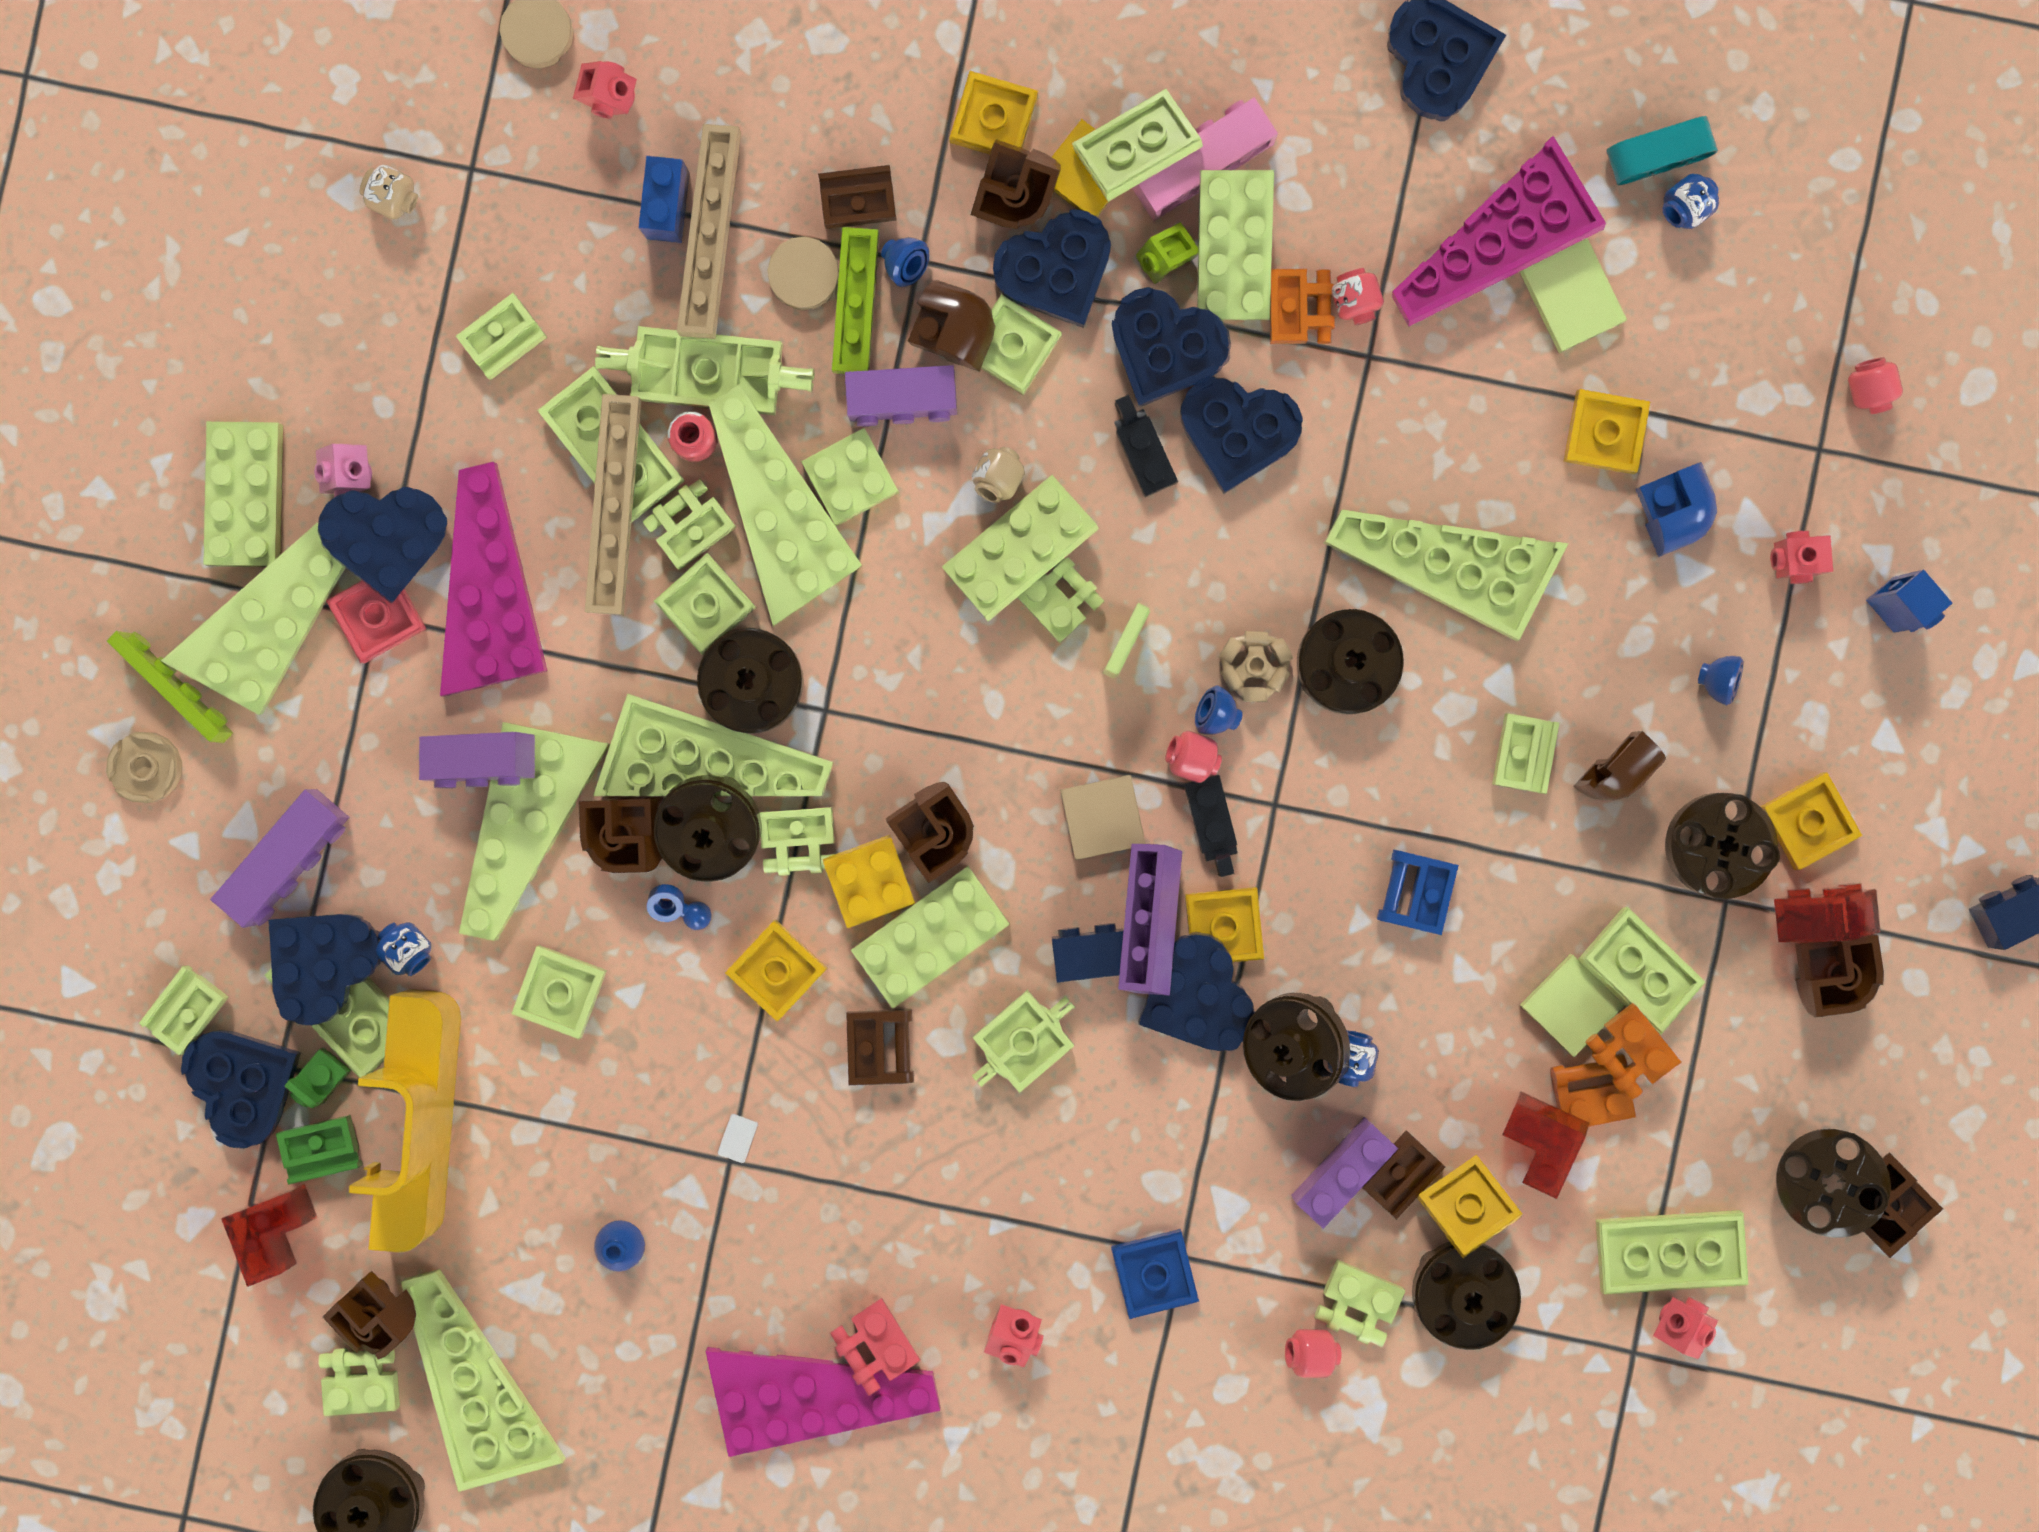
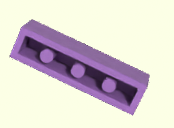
M305 789L210 900L242 928L263 925L274 914L275 910L272 907L280 898L284 899L289 896L298 886L296 879L304 870L309 871L320 861L322 855L319 852L327 843H334L344 833L345 827L343 825L350 817L318 789Z
M1159 844L1131 845L1119 990L1140 994L1170 996L1182 862L1181 850Z

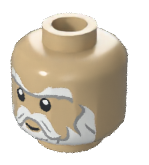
M380 165L376 169L370 168L364 175L359 189V193L363 196V201L368 209L392 220L399 219L405 212L411 214L418 200V194L414 193L412 178L388 165Z
M1007 447L988 449L980 458L972 473V481L977 494L985 500L999 503L1001 500H1009L1015 494L1025 475V470L1019 461V455L1014 450Z

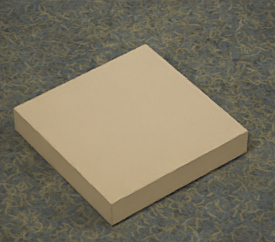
M1131 775L1060 790L1075 860L1130 849L1132 844H1146Z

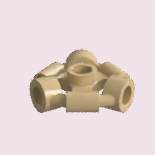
M1245 631L1243 636L1230 637L1221 651L1219 658L1222 661L1223 671L1220 673L1230 691L1235 690L1243 698V702H1267V698L1275 691L1278 693L1281 691L1291 673L1288 672V668L1293 656L1283 638L1277 639L1268 636V632ZM1244 645L1248 649L1245 660L1240 666L1232 665L1231 662L1241 646ZM1268 645L1280 664L1277 667L1271 666L1266 659L1264 649ZM1249 678L1264 679L1267 687L1244 688V682Z

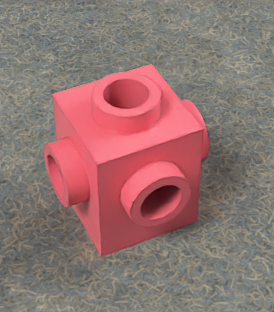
M596 61L582 63L573 99L591 107V112L594 115L612 119L613 115L628 114L629 109L634 103V88L637 79L624 73L625 68L614 62Z
M1809 531L1786 533V539L1774 543V549H1772L1770 555L1772 569L1776 570V579L1790 578V584L1813 582V576L1833 572L1831 535L1810 537Z
M1672 1297L1671 1301L1660 1312V1323L1653 1336L1680 1353L1699 1359L1704 1348H1707L1713 1342L1716 1335L1715 1327L1719 1320L1707 1314L1708 1306L1692 1297H1688L1687 1301Z
M1001 1304L992 1322L984 1353L1000 1358L1002 1362L1008 1365L1025 1367L1030 1355L1037 1356L1044 1337V1335L1038 1333L1042 1319L1032 1316L1028 1311L1013 1309Z

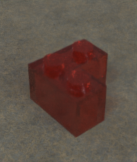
M1862 883L1839 884L1838 887L1823 888V894H1811L1810 888L1787 890L1788 896L1774 899L1778 943L1852 941L1881 932L1876 889H1862Z
M1520 1091L1502 1135L1535 1150L1522 1183L1557 1199L1585 1140L1589 1122Z
M305 1184L238 1209L221 1218L247 1287L280 1275L297 1264L285 1233L302 1227L317 1218Z

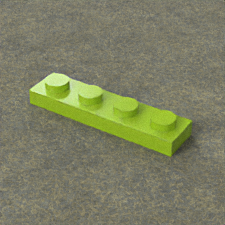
M842 227L832 372L836 374L869 371L879 243L878 229Z
M115 631L110 636L107 642L209 742L224 743L233 734L225 725L228 722L226 717L215 708H208L200 700L202 695L194 686L187 682L182 683L174 675L177 672L176 669L161 662L163 658H157L149 650L151 645L143 636L136 632L127 633L122 631Z

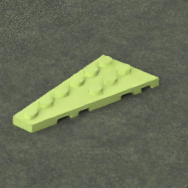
M738 384L711 402L709 407L773 626H775L862 567V564Z
M1341 510L1324 544L1515 641L1520 640L1568 546V543L1547 542L1536 540L1535 538L1514 537L1495 532L1448 525H1434L1423 523L1422 521L1401 520L1349 510Z
M318 522L163 658L161 662L258 715L263 714L345 569L322 547L317 532Z
M627 694L593 796H666L678 783L701 775L734 778L750 796H823L834 762L748 733L733 731L721 724ZM724 791L715 793V796H730Z
M503 722L501 732H521L535 735V778L520 779V785L500 786L498 785V780L490 781L459 934L492 941L498 940L518 906L522 894L529 882H532L540 863L554 844L575 808L576 801L586 784L590 782L595 773L594 770L603 755L608 751L610 744Z
M437 1269L408 1277L401 1281L403 1291L407 1289L414 1300L416 1318L413 1328L458 1492L563 1463L566 1457L442 1271Z

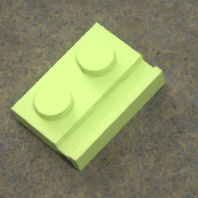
M514 293L510 294L456 335L457 339L489 380H492L547 338L546 334Z
M1506 713L1503 720L1492 785L1547 794L1560 723Z
M189 965L182 966L138 1023L152 1031V1035L179 1056L184 1055L189 1044L197 1040L229 998L202 975L196 974Z

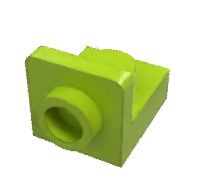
M1180 222L1150 237L1138 251L1136 258L1140 262L1142 270L1156 284L1162 281L1170 271L1195 259L1198 255V246Z

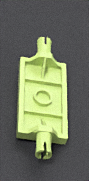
M638 326L637 341L634 347L630 346L629 350L597 346L596 354H599V357H595L596 369L627 371L628 375H631L632 380L630 396H637L641 401L710 408L709 404L739 384L758 413L775 415L777 395L781 388L812 392L814 386L812 380H814L815 375L813 368L805 369L783 366L781 362L783 344L781 341L717 334L716 339L679 336L677 330Z

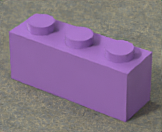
M954 365L845 372L847 415L850 422H857V426L878 425V420L889 419L893 420V424L914 423V418L928 417L930 422H945L950 420V415H958Z
M500 732L419 737V780L433 781L434 788H456V782L466 781V787H488V780H498V785L518 786L520 785V779L535 778V735Z
M1364 1117L1291 1196L1296 1204L1324 1229L1398 1148Z

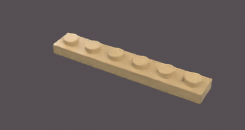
M703 124L677 324V333L682 337L716 339L741 131L738 126Z
M602 394L585 612L624 616L641 399L637 396Z

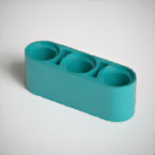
M1701 116L1621 141L1609 147L1606 152L1617 185H1625L1699 162L1716 154L1718 149L1708 117Z

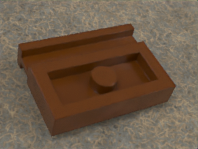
M890 165L818 173L825 229L897 221Z
M1407 1130L1394 1143L1398 1150L1362 1187L1396 1220L1445 1168Z

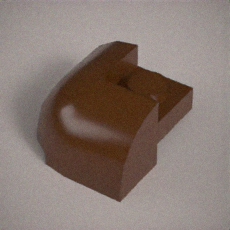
M996 139L993 143L985 174L980 181L970 215L1012 229H1019L1020 227L1034 224L1044 216L1050 205L1061 171V165L1054 158L1034 148L1030 152Z
M939 280L930 282L917 301L921 309L908 342L914 347L943 356L949 362L980 372L993 340L996 326L993 321L991 308L982 297L969 290Z
M1643 731L1631 732L1608 759L1596 760L1574 787L1593 799L1618 800L1629 797L1640 789L1665 762V754Z
M939 782L925 787L914 794V800L885 818L892 831L907 850L909 857L928 883L957 865L968 854V849L973 840L974 825L970 815L946 782Z
M657 799L579 801V828L582 851H587L592 861L601 868V871L640 873L656 869L662 859L654 837V821L658 810Z
M1877 934L1825 938L1824 940L1795 943L1800 978H1796L1795 981L1802 1004L1813 1017L1853 1013L1865 1009L1866 1005L1875 998L1880 985H1883L1884 968L1879 936Z
M1889 1152L1882 1158L1887 1166L1891 1182L1888 1207L1881 1218L1873 1226L1865 1230L1864 1233L1891 1258L1913 1239L1920 1229L1938 1215L1943 1208ZM1864 1189L1859 1194V1202L1865 1209L1875 1210L1880 1204V1197L1873 1189Z
M371 1271L342 1297L323 1318L356 1353L364 1349L371 1354H375L379 1360L386 1357L411 1332L415 1323L416 1310L414 1300L407 1289L398 1297H395L390 1291L388 1284Z

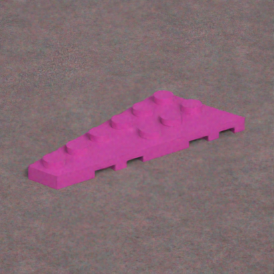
M1552 136L1533 158H1529L1521 166L1517 174L1506 184L1503 183L1464 221V225L1452 237L1449 236L1426 262L1423 261L1392 291V298L1408 327L1604 230L1606 225L1604 218L1555 137Z
M494 461L461 469L458 472L440 688L441 697L548 671L498 465Z
M707 1347L706 1349L728 1457L933 1413L941 1409L933 1371L908 1369L889 1381L881 1369L873 1375L881 1388L868 1396L861 1384L857 1385L852 1375L855 1373L849 1364L833 1363L832 1360L786 1355H758L749 1351H721L720 1348Z

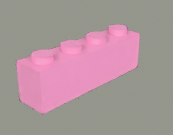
M1255 97L1246 103L1243 100L1237 101L1224 112L1226 116L1215 123L1212 119L1204 122L1196 129V132L1202 139L1203 147L1132 188L1153 222L1199 193L1200 170H1235L1274 145L1278 133Z

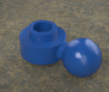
M658 885L648 895L647 911L657 921L671 922L682 917L686 926L693 930L704 929L711 921V910L705 903L699 901L690 904L684 903L683 893L673 885ZM666 898L670 899V901H664L662 899Z

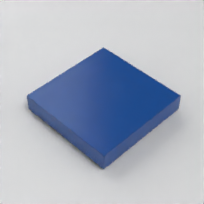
M1181 1229L1111 1246L1129 1319L1199 1302Z

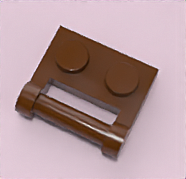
M912 1009L848 1011L846 1013L848 1084L913 1083L914 1071L910 1070L909 1021H912ZM894 1022L896 1071L885 1072L884 1023Z

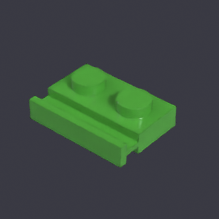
M351 1115L276 1133L283 1166L288 1174V1185L356 1169L363 1165L357 1151L359 1147Z

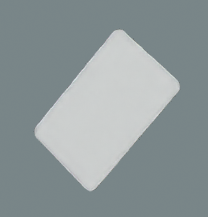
M731 1114L718 1150V1155L744 1163L758 1123L736 1114Z

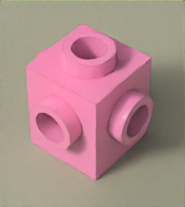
M330 444L316 450L317 463L314 473L316 481L319 483L320 493L334 494V497L351 490L362 492L370 489L372 469L368 464L366 445Z

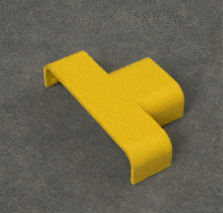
M409 989L390 995L384 1067L358 1078V1086L396 1090L402 1095L406 1104L401 1171L380 1170L381 1163L373 1162L363 1168V1170H367V1176L349 1185V1193L373 1195L368 1250L400 1253L410 1251L433 1235L441 1227L444 1220L461 1011L455 999L443 992Z

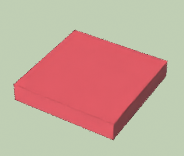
M361 580L326 600L358 660L363 664L427 629L405 589H403L393 603H390Z

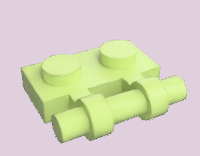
M698 479L690 486L684 485L678 490L679 494L665 505L661 503L652 509L653 514L642 521L650 532H653L661 525L666 529L667 532L656 539V541L678 570H681L737 528L714 497L703 505L700 503L698 497L709 490L701 479ZM686 506H689L693 512L676 524L672 517Z
M1069 557L1062 559L1054 566L1055 569L1048 576L1046 574L1043 575L1017 597L1059 643L1086 620V617L1078 609L1084 601L1094 611L1104 603V600L1096 592L1097 587L1091 581L1086 582L1073 568L1076 564ZM1062 578L1077 592L1070 599L1055 585Z
M833 807L759 812L762 823L761 848L776 847L777 857L763 859L764 873L778 872L779 876L790 875L791 871L810 870L811 874L823 872L825 867L822 859L835 855H822L821 844L835 843ZM808 845L809 856H789V846Z
M1337 1259L1323 1291L1325 1296L1334 1299L1335 1302L1332 1309L1319 1305L1314 1318L1325 1322L1326 1327L1338 1332L1341 1329L1355 1335L1356 1340L1368 1345L1369 1342H1372L1382 1347L1386 1341L1387 1333L1376 1329L1375 1325L1378 1319L1392 1324L1405 1294V1289ZM1348 1306L1365 1313L1361 1322L1345 1316Z
M347 1348L334 1349L333 1353L320 1354L319 1367L333 1368L335 1371V1375L325 1376L321 1380L323 1415L333 1416L396 1411L400 1407L397 1371L383 1372V1364L394 1363L395 1351L392 1350L386 1357L379 1360L375 1354H371L366 1350L356 1353L355 1351L349 1352ZM365 1365L367 1368V1373L351 1374L350 1366Z

